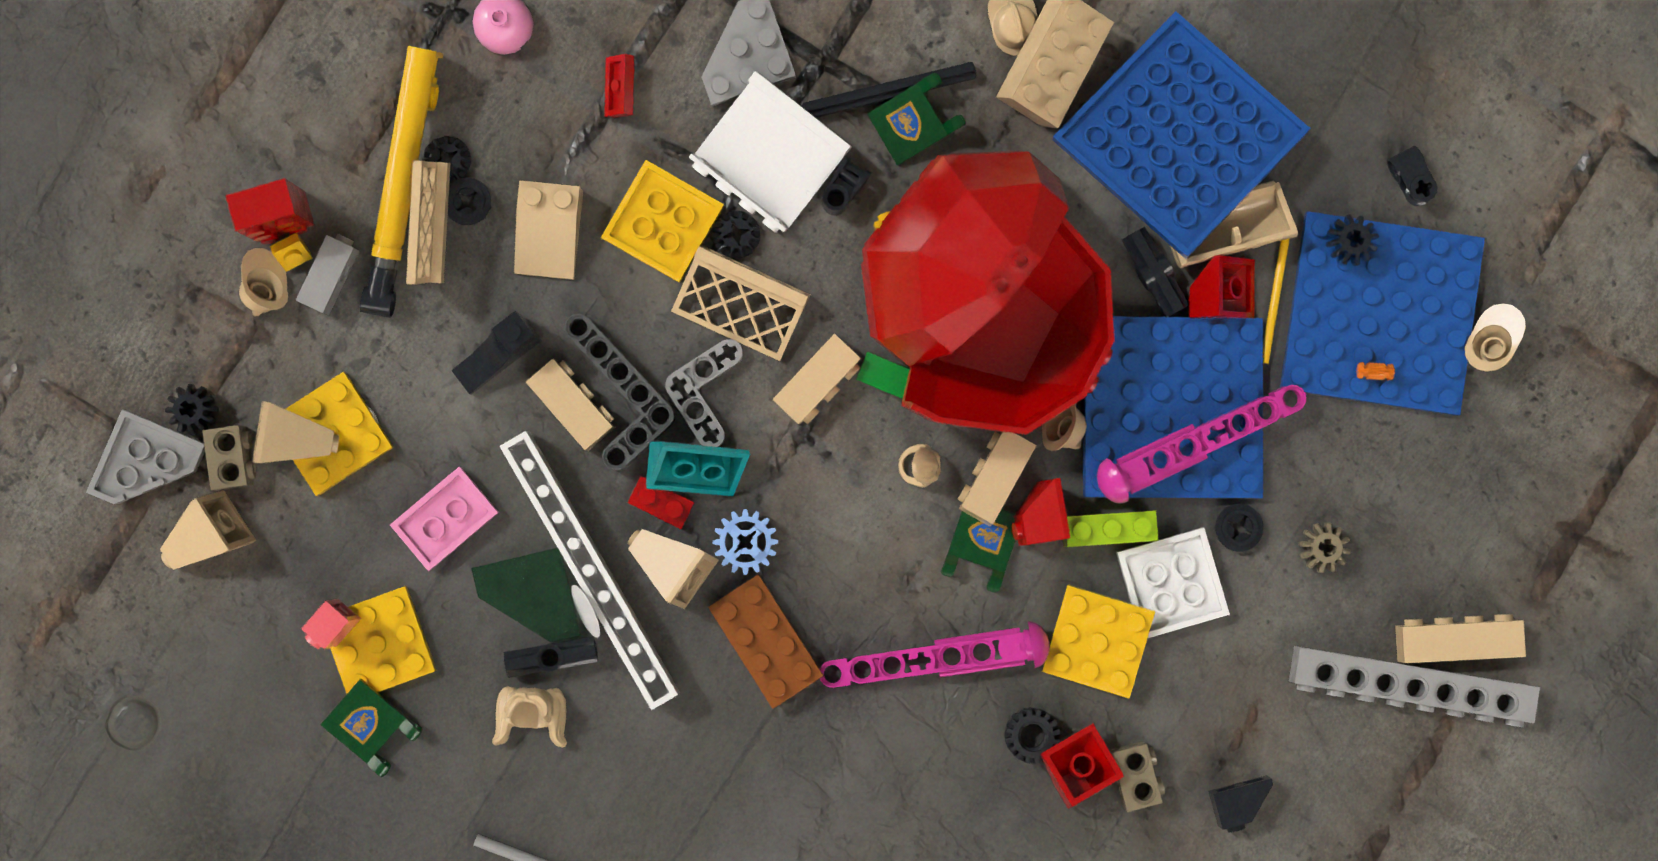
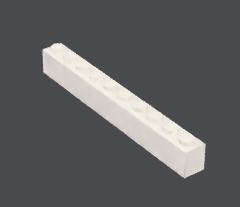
M525 431L500 445L501 450L582 591L590 601L597 617L650 709L653 710L680 693L679 689L531 432Z

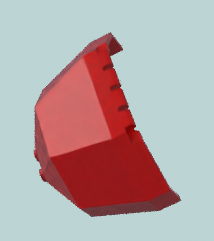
M1018 150L938 155L934 160H931L919 175L920 178L902 196L901 202L896 204L881 222L880 228H877L864 243L861 268L870 337L901 363L911 366L953 353L1007 304L1043 259L1069 209V205L1060 178L1032 153Z
M1065 216L1043 259L995 316L953 353L910 366L901 404L903 408L926 420L937 423L1027 435L1085 398L1088 393L1095 389L1099 381L1097 374L1102 365L1105 366L1109 362L1113 353L1111 349L1114 343L1111 269Z

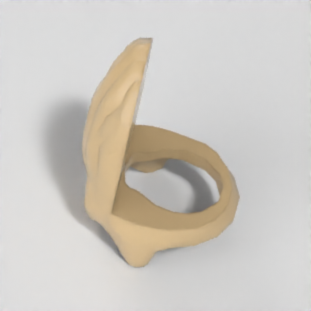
M927 444L910 446L903 451L899 458V473L908 484L917 487H927L939 478L941 472L940 456L938 452ZM911 453H915L912 461L914 478L907 475L904 470V460Z

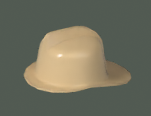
M989 0L988 16L997 46L1009 55L1018 56L1038 18L1034 1Z
M264 248L249 250L242 258L241 263L242 282L239 289L241 301L252 310L253 316H259L261 313L283 308L288 301L286 271L271 251Z
M1508 304L1493 305L1484 311L1465 345V357L1470 365L1477 370L1488 372L1496 371L1512 360L1526 329L1525 318L1521 311Z
M1076 403L1042 424V441L1047 450L1055 451L1062 447L1079 449L1081 447V440L1086 432L1087 424L1084 415L1076 408Z

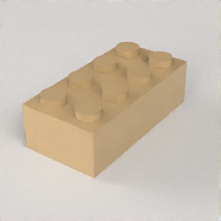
M1047 0L996 98L1042 127L1059 128L1114 22L1082 0Z

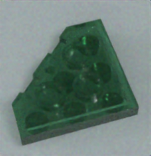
M558 548L471 568L478 598L547 641L554 642L581 635L563 556Z

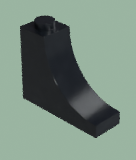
M514 311L494 326L489 337L451 371L466 391L472 395L539 344L542 339L526 318L517 311Z

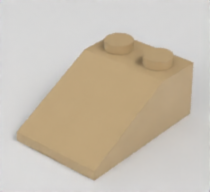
M519 180L514 274L574 280L583 190L580 186Z

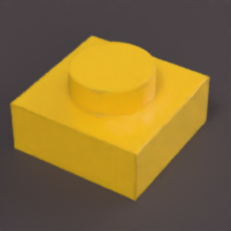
M297 233L270 246L272 254L286 272L313 259L310 250Z

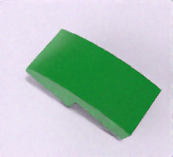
M867 352L856 380L903 399L910 368L872 352Z

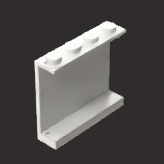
M755 71L748 79L749 84L696 153L691 154L689 158L694 161L692 167L704 177L709 173L718 180L715 185L728 196L733 192L741 198L739 204L751 214L757 211L765 217L762 222L775 233L779 229L782 232H786L852 146Z

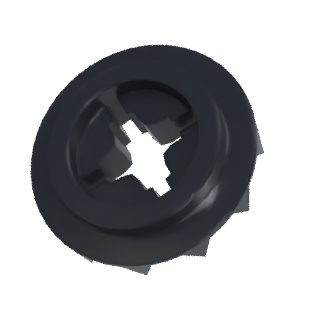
M445 135L444 137L433 139L425 147L422 160L430 162L441 161V149L448 155L455 154L451 159L452 167L454 168L453 170L450 168L449 184L468 173L471 166V154L468 147L460 139Z
M460 178L449 185L448 216L450 219L460 225H476L481 220L486 219L491 209V194L482 182L474 178ZM461 193L466 197L475 195L473 203L477 210L475 211L469 207L461 209L463 201L458 194Z
M744 211L727 212L718 218L713 228L715 246L723 255L730 258H744L750 255L760 242L761 233L757 221L753 216ZM733 222H735V226L739 230H749L741 236V246H738L734 238L724 239L725 236L732 233Z
M1246 504L1227 506L1217 516L1214 527L1218 541L1227 549L1236 552L1247 551L1255 547L1261 540L1264 529L1260 514ZM1245 516L1243 527L1250 534L1238 533L1232 539L1234 528L1231 527L1228 521L1238 523Z

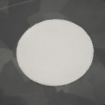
M573 585L571 592L576 610L587 630L594 637L598 638L600 636V627L594 609L584 592L578 586Z

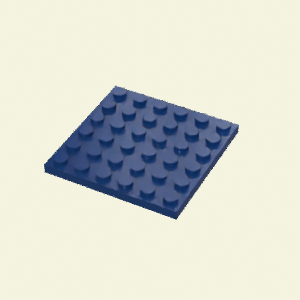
M1175 11L1053 136V141L1180 255L1187 259L1310 131V127Z
M1305 212L1280 388L1288 385H1297L1308 394L1459 416L1468 363L1465 357V345L1472 333L1485 238L1364 220L1363 226L1370 222L1374 224L1369 233H1377L1379 235L1378 239L1371 241L1378 249L1375 252H1369L1371 259L1367 262L1360 258L1358 266H1353L1351 260L1346 265L1340 264L1342 255L1340 254L1332 258L1331 253L1336 250L1335 246L1326 247V242L1334 240V238L1327 235L1329 229H1336L1334 221L1340 219L1344 222L1345 217ZM1353 234L1347 237L1351 241V247L1358 244V242L1354 241L1355 235ZM1364 362V365L1367 363H1385L1386 366L1393 364L1395 368L1394 378L1392 380H1387L1386 378L1384 380H1372L1365 377L1359 379L1356 374L1357 364Z
M1113 316L1114 343L1111 347L1113 350L1109 362L1105 366L1102 365L1098 372L1099 381L1095 389L1083 398V415L1087 424L1086 432L1083 436V497L1107 498L1099 489L1096 478L1098 467L1105 459H1110L1114 464H1118L1116 459L1191 424L1197 427L1257 398L1263 397V318ZM1263 403L1258 407V413L1261 418H1263ZM1237 414L1232 419V426L1236 431L1241 432L1245 428L1246 422L1243 416ZM1224 428L1220 430L1210 429L1211 433L1207 435V439L1215 441L1217 435L1227 432ZM1263 428L1206 454V460L1133 494L1129 491L1128 498H1263ZM1184 439L1181 441L1179 448L1184 456H1189L1192 454L1194 447L1190 440ZM1162 451L1155 453L1153 456L1154 465L1160 469L1165 467L1167 464L1165 453Z

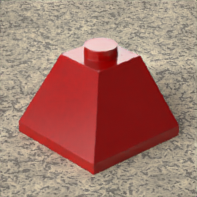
M1215 255L1190 286V297L1188 300L1189 317L1254 318L1255 259Z
M1060 478L1038 481L1015 513L1012 533L1014 539L1018 540L1019 546L1071 538Z
M1093 723L1041 753L1050 778L1068 809L1124 777Z

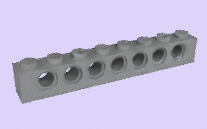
M1294 646L1289 682L1297 684L1296 689L1315 693V687L1327 689L1326 694L1331 696L1345 697V692L1357 694L1356 700L1374 703L1375 697L1386 699V705L1403 708L1405 702L1416 704V710L1433 713L1435 707L1446 709V715L1463 718L1465 712L1476 714V720L1493 723L1494 717L1506 719V725L1524 727V722L1535 724L1540 687L1298 646ZM1326 664L1330 668V675L1326 680L1321 681L1317 676V671L1321 665ZM1356 669L1360 674V679L1357 684L1351 686L1347 681V675L1351 670ZM1386 674L1389 678V686L1381 691L1377 686V680L1381 675ZM1416 679L1419 683V690L1415 695L1411 696L1407 691V685L1411 680ZM1445 684L1449 689V694L1446 699L1439 700L1437 690L1441 685ZM1475 689L1478 693V701L1474 705H1469L1467 695L1471 690ZM1505 694L1508 698V705L1505 709L1499 710L1497 700L1501 695Z

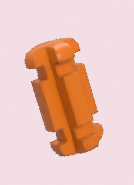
M1364 362L1357 364L1356 369L1357 378L1359 379L1365 377L1372 380H1384L1385 378L1392 380L1395 374L1393 364L1386 366L1385 363H1367L1364 365Z

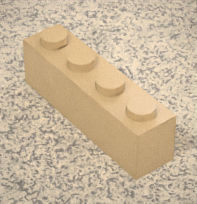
M1513 614L1494 615L1495 620L1483 621V616H1464L1465 622H1453V617L1434 618L1435 623L1423 624V619H1405V625L1395 626L1397 662L1421 663L1526 657L1524 620L1513 619Z

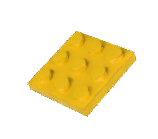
M645 160L601 238L680 283L694 259L698 246H701L724 204Z
M346 372L340 373L286 408V410L334 431V434L339 435L336 453L331 452L327 456L293 459L315 496L326 492L394 448Z
M1068 584L1049 646V654L1042 672L1130 699L1155 610Z
M407 586L348 607L361 619L338 646L331 648L346 693L353 688L360 678L376 692H380L437 671Z

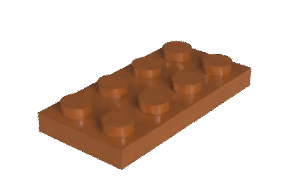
M759 574L708 607L772 709H775L824 677L819 666Z

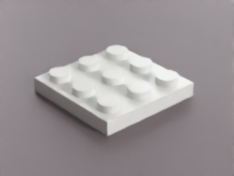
M1204 527L1116 552L1130 602L1155 610L1148 638L1230 615Z

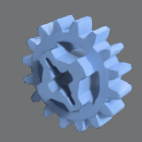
M747 509L743 510L742 517H738L736 512L733 511L731 512L733 520L729 522L723 518L721 521L725 527L723 529L715 528V532L720 535V539L713 540V544L720 545V550L715 552V556L723 555L725 557L721 564L722 566L728 563L733 564V573L738 570V567H742L744 575L748 574L749 567H753L757 573L760 571L759 563L762 562L766 566L770 564L766 558L767 555H776V552L770 549L771 545L778 543V540L771 539V534L776 529H768L766 527L769 522L768 518L762 521L758 520L759 512L757 511L752 517H749ZM747 521L755 525L750 530H741L736 524ZM756 531L751 540L753 547L751 549L745 547L736 553L735 550L741 542L738 537L741 534L746 537ZM762 532H764L766 538L764 552L758 547V537ZM727 533L733 537V547L729 551H727L725 545ZM741 554H750L755 560L752 562H740L736 559Z

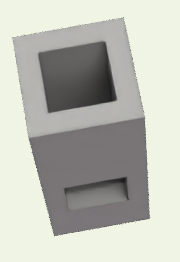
M337 234L335 239L326 235L296 301L321 313L330 315L359 253V250L352 247L354 241L340 234Z

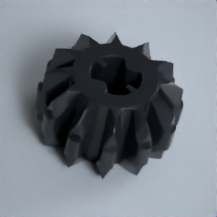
M1351 214L1346 215L1344 222L1340 219L1334 221L1336 229H1329L1327 231V235L1334 238V240L1326 242V247L1335 246L1336 250L1331 253V257L1335 258L1341 254L1340 264L1346 265L1351 260L1353 266H1358L1360 258L1367 262L1371 259L1369 252H1375L1378 249L1371 241L1378 239L1379 235L1377 233H1369V230L1374 227L1372 222L1363 226L1364 216H1358L1354 222ZM1353 234L1355 235L1354 241L1358 242V244L1351 247V241L1347 237Z
M188 384L186 391L182 387L176 388L178 398L174 396L168 397V401L174 404L173 407L165 408L166 413L174 414L168 422L170 425L178 424L177 431L179 433H184L188 430L189 435H196L198 429L201 432L202 430H208L206 421L213 424L216 422V419L210 416L211 412H218L219 407L210 406L216 397L212 394L206 396V387L201 386L196 389L194 384ZM189 404L197 406V410H193L196 412L195 415L187 413V410H191L188 407Z

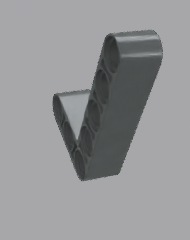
M579 313L573 314L568 317L564 326L568 337L641 414L604 449L602 454L603 462L609 469L616 471L624 470L649 448L650 442H655L674 424L676 418L675 411L588 317ZM579 320L585 321L587 331L582 336H575L572 332L573 324ZM598 342H604L608 347L607 354L602 358H595L592 353L593 346ZM618 364H625L628 368V375L623 380H616L613 377V369ZM638 386H645L649 391L648 398L644 402H636L633 398V391ZM658 408H666L669 412V419L664 424H657L653 419V414ZM637 428H643L647 433V439L641 445H635L631 439L632 432ZM619 448L623 450L625 459L622 464L615 466L610 462L609 455L612 450Z

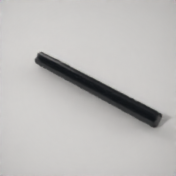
M968 62L804 102L802 107L815 118L888 101L932 73H938L942 79V83L933 89L974 80L977 75L976 68L973 62Z

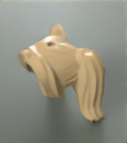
M509 686L502 688L496 703V730L492 743L494 745L506 743L509 739L511 728L514 726L537 729L548 727L551 741L558 747H565L567 741L564 737L567 710L566 699L559 688L547 690L526 687L516 689Z

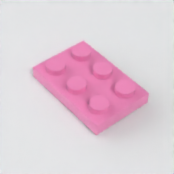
M458 467L392 522L390 526L424 567L431 571L499 512L462 467Z

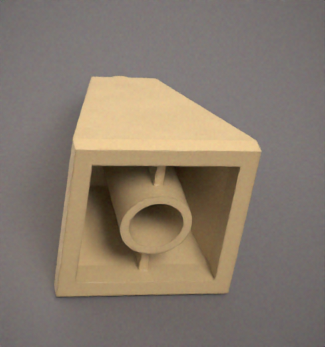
M263 401L261 403L252 462L267 463L327 456L331 452H337L339 435L334 434V431L275 404Z
M223 490L195 498L190 502L160 548L162 552L161 558L168 568L174 570L252 544L256 539Z
M643 529L641 531L636 530L628 540V545H630L629 551L662 597L670 604L683 609L686 608L719 561L716 557L700 549Z

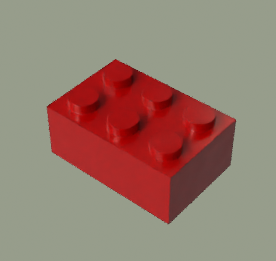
M285 178L225 195L235 231L254 241H260L261 244L276 242L279 240V235L289 233L290 236L295 233L298 235L306 233L308 231L307 227L315 225L305 191Z

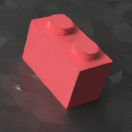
M339 599L328 600L321 605L301 630L307 634L305 639L313 647L328 649L338 646L361 618Z

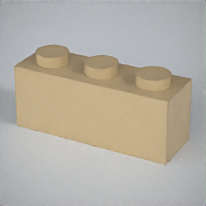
M834 333L772 400L798 425L803 421L808 425L820 412L816 407L824 399L829 402L840 391L837 387L844 377L849 381L860 370L861 367L857 363L861 358Z
M552 359L528 379L526 383L585 451H589L615 428L610 423L614 417L603 405L599 409L591 401L594 394L584 383L579 386L571 378L575 374L574 371L564 360L558 363L557 360Z
M1001 431L999 434L994 432L987 445V448L991 450L986 460L979 459L972 474L976 475L974 482L971 486L966 484L957 499L962 502L959 510L988 526H992L1037 445L1015 433Z

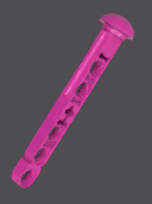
M1297 385L1284 386L1268 393L1269 396L1257 398L1202 425L1194 427L1191 424L1116 459L1118 464H1114L1110 459H1105L1098 467L1096 476L1098 487L1104 496L1112 502L1125 503L1128 501L1129 491L1133 494L1206 460V454L1276 422L1279 418H1285L1301 410L1306 404V394ZM1289 390L1297 395V403L1294 407L1287 406L1284 401V395ZM1263 402L1269 404L1272 410L1268 419L1261 418L1258 413V407ZM1237 414L1243 416L1246 422L1245 428L1241 432L1236 431L1232 426V419ZM1224 428L1227 432L1217 435L1215 441L1207 439V435L1211 433L1210 429L1220 430ZM1184 439L1190 440L1194 447L1192 454L1189 456H1184L1180 452V443ZM1158 451H1162L1167 456V464L1162 469L1157 468L1153 463V456Z
M1028 621L1029 629L1023 630L1021 633L1019 627L934 640L935 645L857 656L849 662L848 658L825 662L820 670L824 674L828 666L835 665L841 670L840 680L831 683L824 676L820 681L827 687L835 688L852 685L851 681L862 684L938 672L940 677L1022 666L1025 665V660L1027 659L1028 661H1034L1035 668L1042 666L1047 660L1049 639L1042 626L1036 622ZM999 640L998 650L1002 659L995 660V647L992 641ZM979 643L987 644L990 647L991 655L985 661H979L973 655V649ZM956 648L960 652L961 659L958 664L948 665L944 661L943 654L946 649ZM919 652H924L925 657H930L931 663L926 664V669L921 670L920 665H910L912 672H905L906 662L903 654L909 653L908 660L918 658ZM890 656L900 660L901 668L896 674H889L884 669V661ZM866 661L869 663L871 673L867 678H859L855 675L854 666L857 662Z

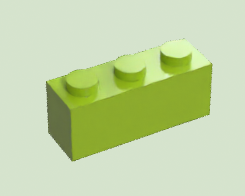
M1156 511L1067 516L1071 538L1064 539L1063 543L1064 547L1158 541Z

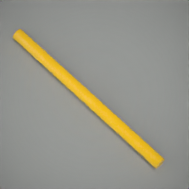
M1289 238L1280 241L1263 340V364H1269L1290 242Z

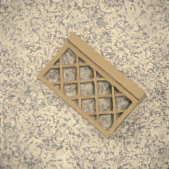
M413 160L406 284L444 283L450 163Z
M701 245L698 246L693 263L671 312L781 361L810 294ZM698 266L710 270L714 280L713 283L698 288L694 277ZM716 273L726 278L718 280ZM727 280L737 282L741 295L725 300L720 283ZM692 282L694 290L687 292ZM715 285L722 302L706 307L700 291ZM743 286L752 289V291L745 293ZM759 292L765 296L769 307L752 312L747 296ZM696 293L702 309L693 313L681 309L680 307L685 296ZM743 298L749 314L733 320L727 303ZM770 298H772V299H774V300H776V301H778V302H780V303H777V304H775V305H772V302H771ZM723 305L729 322L718 326L711 322L708 310ZM787 305L796 309L792 321L780 325L774 308ZM770 310L776 327L760 332L754 316ZM704 313L706 320L697 315ZM751 318L756 334L747 338L740 336L735 323ZM731 325L733 332L723 327ZM789 326L784 336L781 328ZM778 330L782 341L778 352L765 346L762 335ZM758 337L760 344L751 340Z

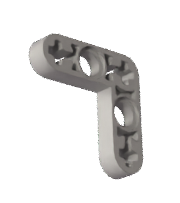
M726 339L670 374L665 382L667 393L702 446L720 447L725 440L724 429L698 390L741 361L743 350L741 345L733 339ZM724 346L736 347L738 350L734 353L736 358L733 361L725 358L720 362L724 367L718 370L716 362L709 355L715 352L718 358L724 354ZM708 361L712 364L713 371L709 377L702 378L697 375L696 366L699 362ZM674 378H678L680 381L686 379L687 383L684 385V389L688 395L694 391L696 396L687 399L680 405L678 400L683 399V396L678 390L674 392L671 390V387L674 386L672 380ZM699 402L703 405L704 413L700 418L692 419L688 416L687 407L690 403ZM708 416L713 420L707 423L710 429L713 431L718 429L720 432L716 436L718 442L715 444L711 441H704L703 438L707 434L702 426L698 431L694 427V425L704 422Z

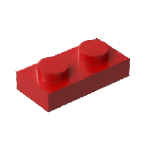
M621 54L606 57L604 117L618 118L633 115L634 55Z
M640 476L627 502L679 529L683 528L695 502L673 491L647 489L646 478Z

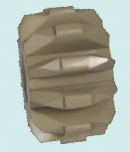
M1325 522L1323 529L1319 523L1313 524L1314 534L1309 530H1304L1303 535L1309 540L1308 542L1299 541L1298 546L1306 547L1307 551L1299 554L1302 559L1310 557L1306 567L1313 568L1317 564V572L1324 573L1326 566L1330 572H1335V562L1340 565L1346 564L1341 554H1350L1351 550L1343 548L1342 544L1348 543L1350 539L1349 537L1339 538L1343 531L1341 527H1337L1332 531V523ZM1325 543L1330 546V551L1323 552L1319 550V544Z

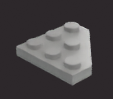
M740 0L737 2L702 75L712 107L738 98L749 84L748 79L755 71L773 85L796 78L769 0Z
M122 409L86 493L109 503L119 504L196 473L205 453L204 443Z

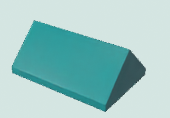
M650 442L646 487L647 489L734 496L749 459L750 451L670 442Z

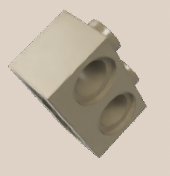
M235 425L202 430L210 489L220 491L253 486V479L257 477L255 463L250 461L249 449L252 448L253 443L251 433L246 431V426ZM231 434L235 439V446L232 450L227 451L223 446V441L227 435ZM233 464L239 468V476L234 481L230 480L227 474L228 468Z
M1141 741L1109 750L1124 774V777L1116 782L1123 808L1127 812L1163 803L1161 795L1165 794V789L1161 777L1155 776L1153 765H1157V758L1153 747L1148 748L1147 743ZM1133 753H1139L1142 758L1140 766L1135 769L1129 768L1127 766L1128 757ZM1140 783H1148V795L1143 798L1136 797V786Z

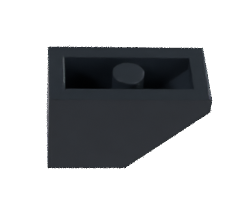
M1265 775L1208 791L1218 826L1222 830L1227 829L1230 833L1246 828V823L1253 822L1273 786L1272 778Z

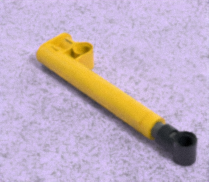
M412 46L407 48L374 236L375 244H373L371 253L372 256L376 257L375 266L371 265L368 286L364 287L361 295L360 312L391 318L395 310L397 295L393 289L397 270L394 269L395 260L401 261L403 251L401 248L404 245L411 206L413 160H419L427 110H435L439 95V86L437 85L435 72L437 61L439 58H443V53Z

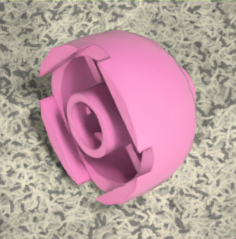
M481 0L474 10L472 21L474 33L480 43L491 52L503 55L520 50V47L531 38L534 25L531 12L522 0Z

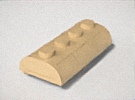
M1270 181L1257 185L1187 259L1180 255L1173 247H1171L1178 267L1184 268L1211 260L1215 255L1226 256L1288 238L1291 239L1298 236V231L1280 183Z

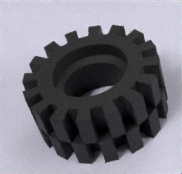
M1035 707L1023 708L1018 713H1014L1010 721L1006 723V731H1004L1005 743L1010 752L1017 759L1025 763H1040V761H1043L1041 753L1060 743V729L1056 721L1042 709H1036ZM1028 724H1037L1044 732L1043 741L1036 747H1028L1021 741V731Z

